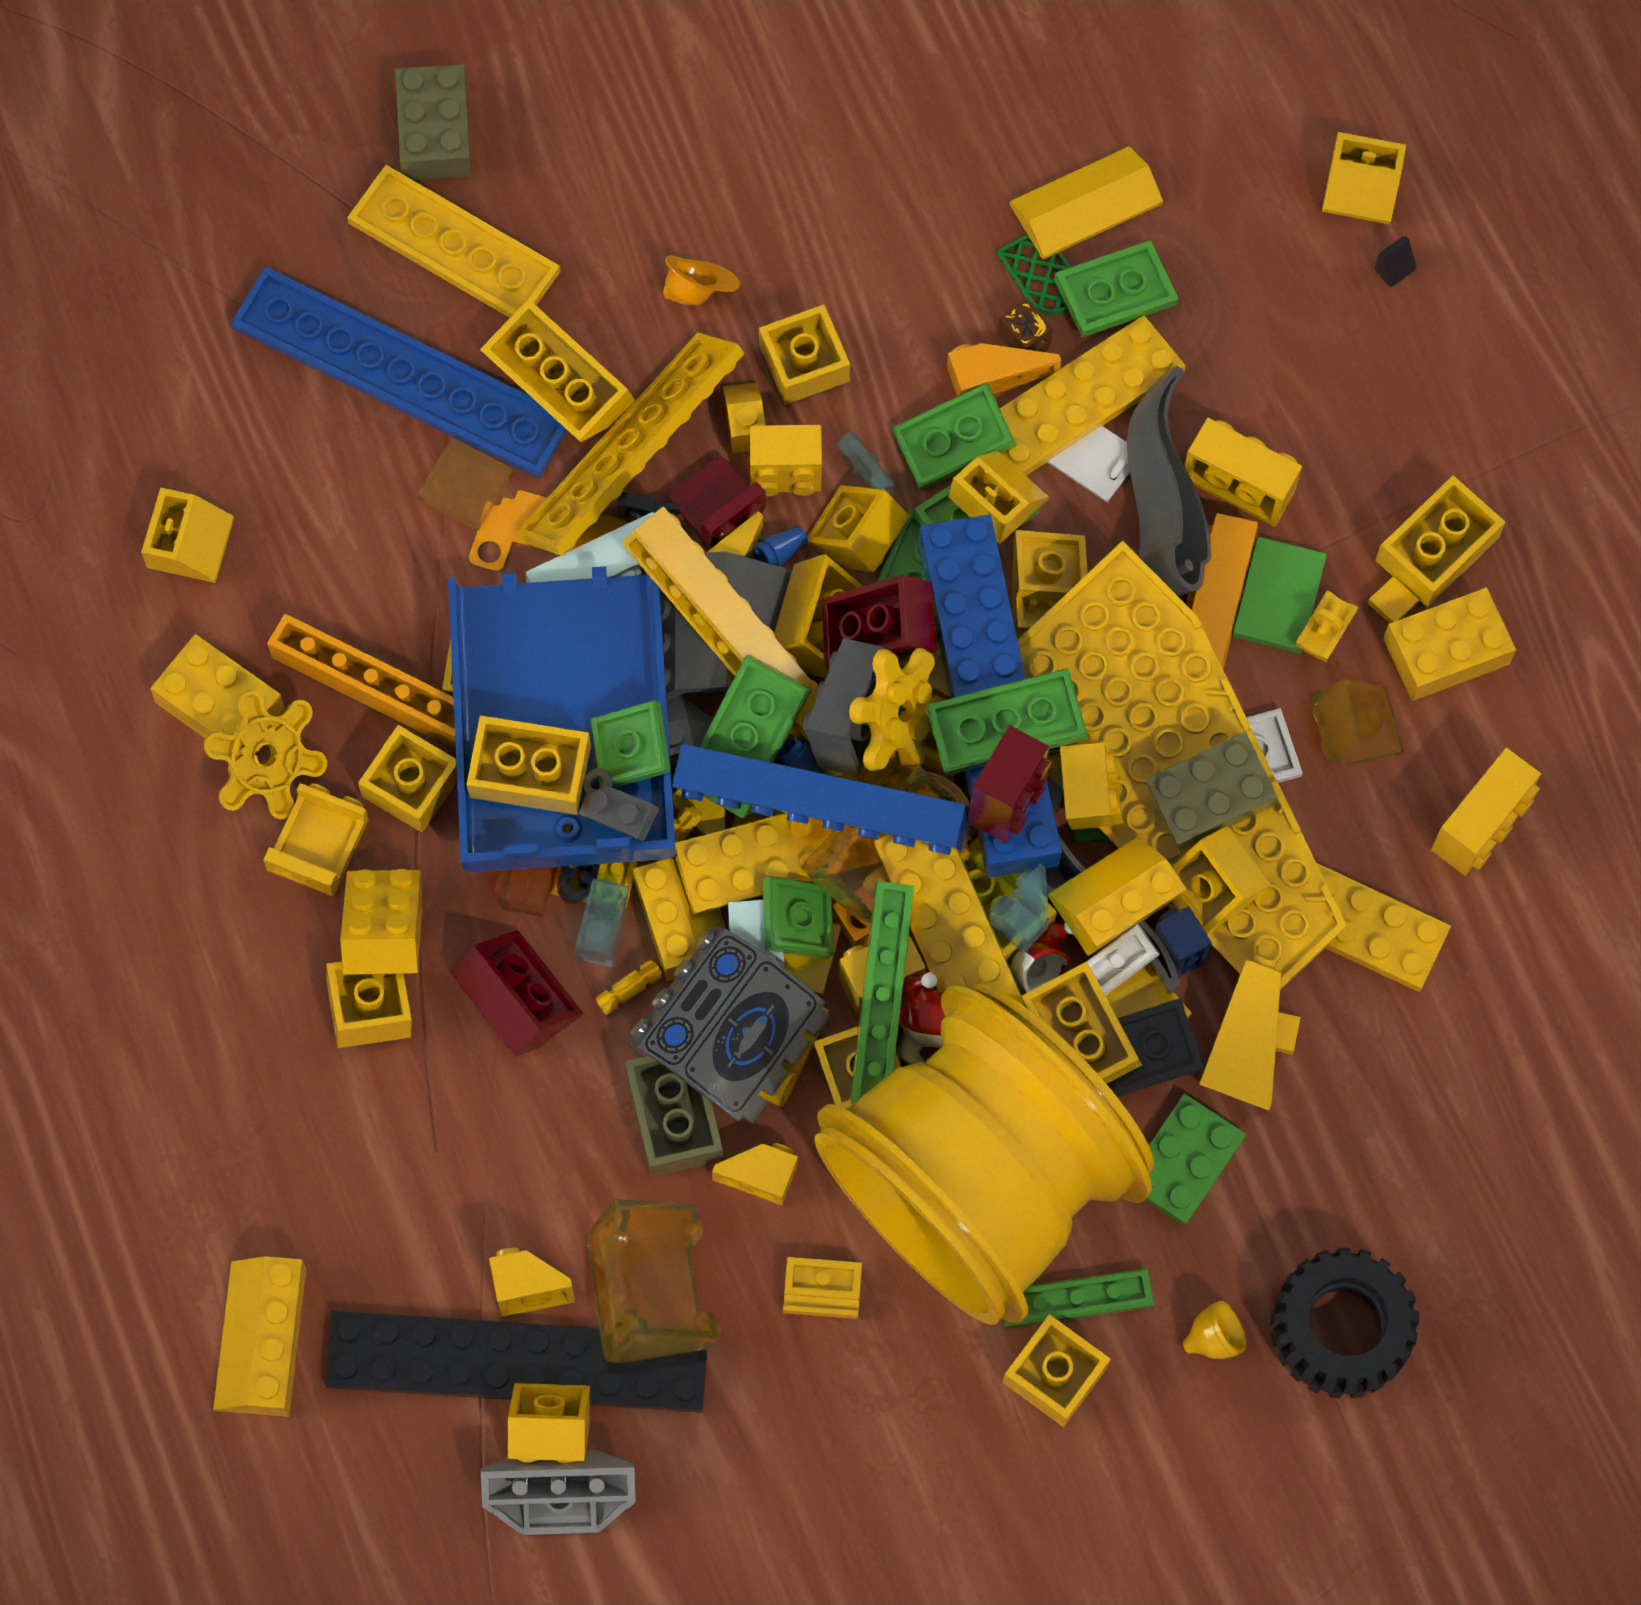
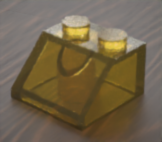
M1342 679L1310 695L1313 705V716L1318 724L1322 739V750L1327 758V762L1353 765L1404 753L1386 686Z

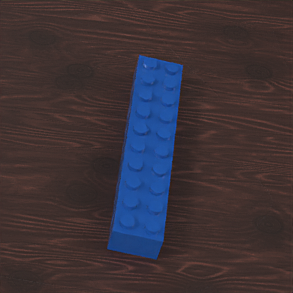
M991 514L921 525L918 543L926 581L932 582L934 621L950 699L1024 680L1025 674ZM985 766L965 771L970 799L973 785ZM1047 780L1044 784L1046 786L1045 792L1036 806L1030 803L1031 806L1026 815L1028 820L1019 836L1012 834L1007 844L977 829L986 878L1059 866L1062 851Z

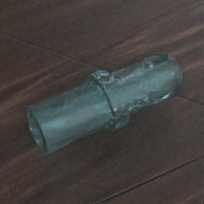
M855 432L844 435L836 446L854 466L853 471L857 477H863L872 489L885 490L888 494H891L896 488V484L879 465L880 460L876 454H870L857 438Z

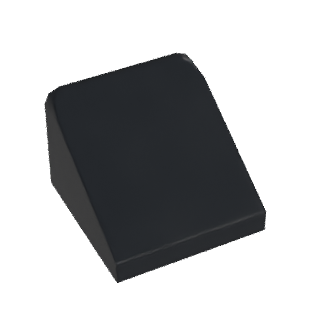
M1406 236L1401 237L1378 255L1374 270L1390 287L1396 285L1416 269V262L1409 239Z

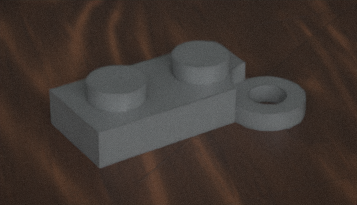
M597 768L588 772L583 782L587 795L578 814L644 842L659 808L612 788L613 779L605 770ZM597 778H603V785L599 789H594V781Z

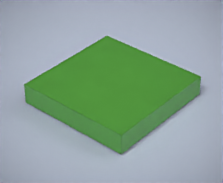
M653 700L590 719L597 768L603 769L611 775L613 779L612 788L671 772L660 702ZM600 777L598 779L599 786L601 787L603 785V778Z
M773 876L764 878L765 950L822 959L833 957L831 886Z

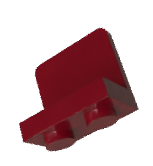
M717 457L672 490L669 494V501L680 506L682 517L711 549L758 511L762 513L766 508V491L757 481L749 486L724 457Z

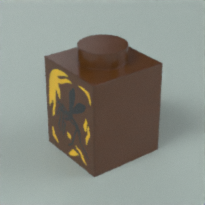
M1027 298L999 317L998 333L1010 347L1046 352L1050 348L1053 328Z

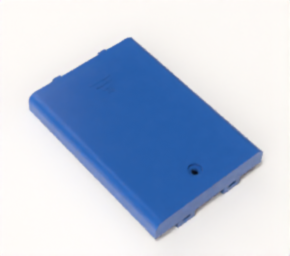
M606 566L592 567L591 579L517 583L516 573H502V585L459 587L455 578H448L460 855L463 870L468 872H486L663 860L674 857L676 855L671 772L614 788L659 808L644 842L586 819L580 814L574 815L470 798L466 786L480 715L588 732L591 749L586 770L587 775L591 770L597 769L590 719L653 700L661 703L671 771L660 588L648 574L607 577ZM598 778L593 783L594 789L600 788ZM583 786V791H582V797H581V802H580L579 810H580V808H581V806H582V804H583V801H584V799H585V797H586V795H587L586 791L584 790V786ZM566 824L573 826V830L569 833L563 831V826Z

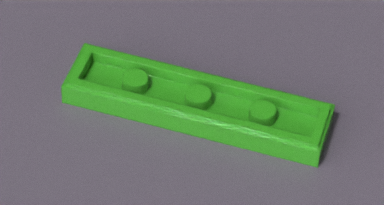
M1148 1268L1030 1285L1023 1292L1028 1305V1315L1019 1323L1004 1320L1005 1329L1042 1324L1049 1314L1058 1321L1153 1307L1154 1302Z

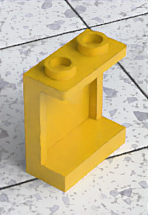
M300 783L297 788V800L274 848H268L263 861L267 871L334 897L369 821L367 811L363 808L364 805L354 798L344 796L342 800L330 795V791L321 785L311 783L310 786Z

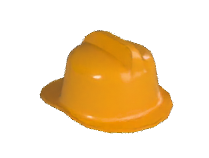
M669 255L665 259L669 267L663 295L666 299L680 304L699 306L715 291L733 292L740 287L741 283L738 277L717 264L684 259Z

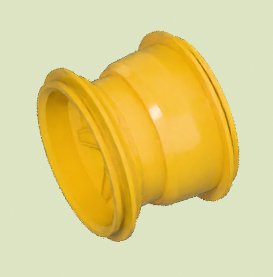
M975 984L971 988L953 985L946 989L941 996V1005L945 1018L941 1021L942 1047L924 1064L914 1063L895 1069L865 1093L848 1110L834 1104H827L822 1107L817 1116L821 1131L816 1134L814 1141L826 1168L852 1204L893 1250L932 1287L961 1310L985 1324L995 1325L1001 1319L1012 1323H1019L1028 1315V1305L1023 1292L1043 1273L1066 1246L1073 1226L1071 1218L1090 1200L1115 1202L1121 1198L1133 1203L1143 1202L1152 1192L1149 1174L1154 1169V1159L1144 1135L1121 1101L1093 1068L1050 1026L1021 1003L994 987L985 984Z

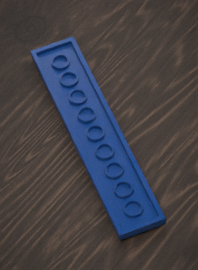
M266 266L231 322L232 329L537 479L541 478L567 433V430L528 394Z

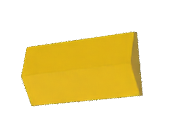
M1128 146L1013 199L1009 205L1044 260L1162 205L1163 199L1149 165Z

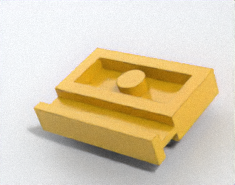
M787 1257L783 1313L858 1319L862 1262Z

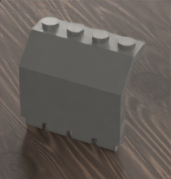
M729 552L705 553V556L716 569L721 570L726 575L728 583L738 595L749 602L752 611L760 621L775 632L791 577L788 576V569ZM660 589L667 701L687 692L719 691L727 693L735 676Z

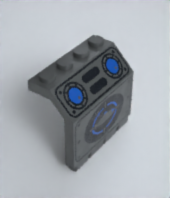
M714 926L712 930L707 929L700 936L696 943L698 949L693 956L682 961L674 973L676 979L670 987L662 989L657 994L652 1003L654 1008L648 1017L640 1019L632 1028L630 1033L632 1038L627 1045L637 1053L651 1057L674 1072L733 1120L739 1122L743 1117L752 1124L768 1103L758 1095L762 1090L771 1097L774 1095L789 1074V1071L780 1065L784 1060L794 1067L811 1044L802 1035L804 1031L816 1037L830 1018V1014L822 1009L825 1004L822 998L766 953L726 928Z

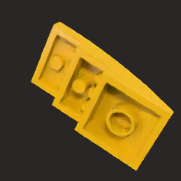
M1015 530L1012 570V617L1017 640L1088 574L1084 535Z

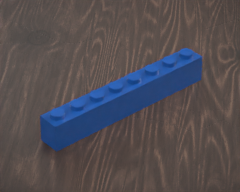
M681 744L672 787L682 790L681 797L702 802L704 795L717 798L716 805L738 809L739 803L752 805V813L773 817L774 810L788 813L786 820L802 824H808L809 818L822 820V828L843 832L844 826L858 828V836L879 840L880 833L894 836L893 843L913 848L916 841L930 844L928 851L950 855L951 849L962 851L970 809L969 806L961 803Z

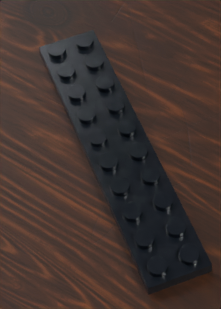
M333 1311L325 1385L326 1388L501 1400L512 1399L514 1383L590 1386V1405L703 1413L708 1335Z

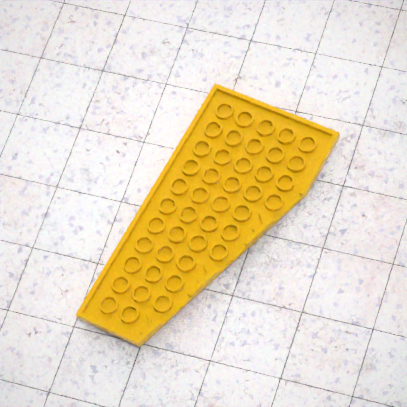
M1122 541L1017 640L1025 679L1066 668L1069 669L1088 734L1087 740L1072 743L1071 745L1104 742L1108 752L1114 753V758H1116L1118 779L1111 780L1112 788H1117V794H1119L1121 815L1114 816L1115 826L1098 828L1118 849L1139 837L1165 857L1171 867L1195 844L1181 851L1179 850L1148 787L1146 779L1246 731L1278 796L1279 804L1229 827V829L1271 885L1252 903L1207 934L1212 942L1211 945L1240 975L1246 959L1254 961L1256 955L1277 962L1275 970L1281 972V990L1347 928V924L1308 847L1198 616ZM1061 753L1048 755L1047 760L1051 761V764L1046 773L1064 792ZM1177 899L1171 903L1179 911L1184 909Z

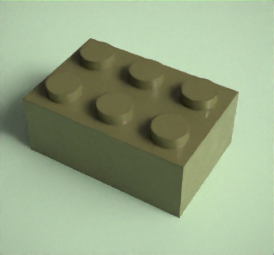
M464 64L395 69L399 152L402 174L412 180L472 177L468 95Z
M1246 731L1146 779L1148 787L1180 851L1226 826L1231 827L1279 804L1278 796Z
M649 1056L625 1061L627 1079L651 1178L723 1161V1148L712 1103L674 1072Z

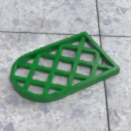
M1028 234L996 251V255L1024 295V298H1027L1038 312L1045 315H1059L1069 311L1067 306L1060 308L1061 303H1065L1060 292L1059 296L1046 294L1048 284L1057 285L1054 279H1050L1052 268L1061 271L1071 268L1062 252L1052 255L1050 262L1037 260L1039 252L1034 244L1028 241L1030 240ZM1018 246L1016 254L1007 253V251ZM1023 246L1035 248L1033 258L1020 256ZM1056 255L1063 265L1054 264ZM1005 257L1015 260L1013 268H1011ZM1019 261L1031 263L1029 274L1016 271ZM1035 265L1048 267L1046 278L1033 275ZM1018 277L1027 278L1025 287ZM1031 280L1044 282L1042 293L1029 290ZM1031 296L1040 298L1039 305L1031 298ZM1044 299L1056 301V308L1046 309L1042 307Z

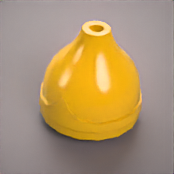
M1218 1301L1208 1305L1207 1308L1198 1314L1193 1322L1190 1333L1183 1340V1347L1188 1354H1201L1211 1359H1227L1236 1357L1244 1352L1246 1349V1338L1241 1322L1234 1310L1226 1302Z

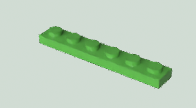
M876 881L850 1104L857 1102L865 1093L893 1072L914 885Z

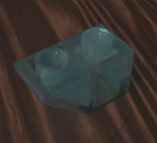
M1041 864L1034 870L1026 869L1015 882L1018 888L1009 898L1006 895L1000 897L990 910L993 913L991 916V926L1023 954L1049 927L1046 868Z
M593 878L575 946L578 960L613 967L622 932L629 886Z

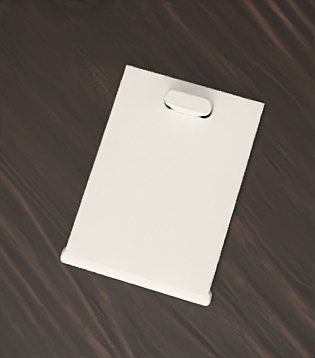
M1103 426L1047 462L1107 503L1130 474L1127 442Z

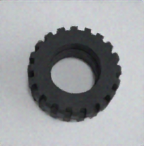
M1338 1248L1336 1253L1332 1254L1328 1250L1319 1252L1315 1255L1314 1259H1305L1297 1266L1293 1273H1290L1275 1300L1270 1324L1273 1325V1332L1271 1334L1273 1346H1278L1280 1351L1277 1357L1283 1366L1288 1364L1292 1369L1290 1375L1297 1382L1303 1379L1310 1384L1308 1389L1317 1394L1320 1390L1329 1392V1397L1340 1399L1342 1394H1349L1352 1399L1362 1397L1367 1391L1374 1393L1381 1389L1386 1382L1393 1380L1410 1357V1353L1416 1345L1418 1337L1416 1327L1420 1322L1419 1311L1414 1310L1413 1306L1416 1302L1413 1290H1406L1404 1284L1407 1280L1400 1271L1393 1274L1388 1269L1391 1263L1383 1258L1379 1262L1371 1259V1252L1360 1249L1358 1254L1350 1253V1248ZM1334 1291L1349 1292L1363 1298L1373 1308L1377 1315L1380 1329L1375 1344L1368 1351L1355 1356L1340 1355L1326 1349L1316 1339L1311 1330L1309 1319L1314 1303L1321 1296Z

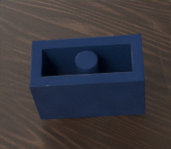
M1188 906L1180 911L1177 908H1173L1158 918L1159 923H1157L1155 934L1166 947L1175 965L1178 977L1180 978L1204 965L1212 942L1191 908Z

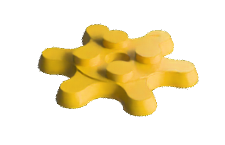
M924 648L914 650L908 664L903 669H900L897 656L890 650H878L872 663L876 675V687L873 693L868 697L855 698L850 705L849 716L851 721L855 724L866 723L871 730V740L863 755V763L867 770L877 771L885 768L895 750L898 752L900 763L905 769H915L924 763L925 751L922 740L928 734V723L930 722L926 705L944 700L938 695H932V687L927 683L935 660L934 656ZM902 705V707L906 708V711H902L900 716H898L899 707Z
M249 690L241 694L237 701L241 722L236 727L235 733L225 735L220 732H214L204 740L203 747L205 753L210 758L225 760L229 764V780L220 790L218 796L221 805L225 809L237 810L243 806L249 796L261 794L266 800L270 814L274 818L285 819L289 817L294 806V801L290 794L292 781L300 775L310 777L321 776L327 768V759L322 752L307 750L301 743V732L310 722L313 714L312 707L305 700H295L287 706L281 715L272 716L266 711L262 695L257 691ZM263 745H268L271 750L270 759L266 763L260 764L255 752H258Z

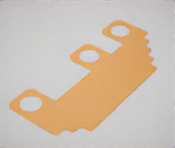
M518 490L514 499L505 497L500 505L487 504L469 554L470 563L489 570L499 571L504 567L512 541L541 549L523 542L516 532L547 497ZM601 513L599 519L589 526L577 539L575 546L571 550L628 523L624 519ZM488 541L495 542L501 549L500 557L491 563L482 561L478 556L480 545Z

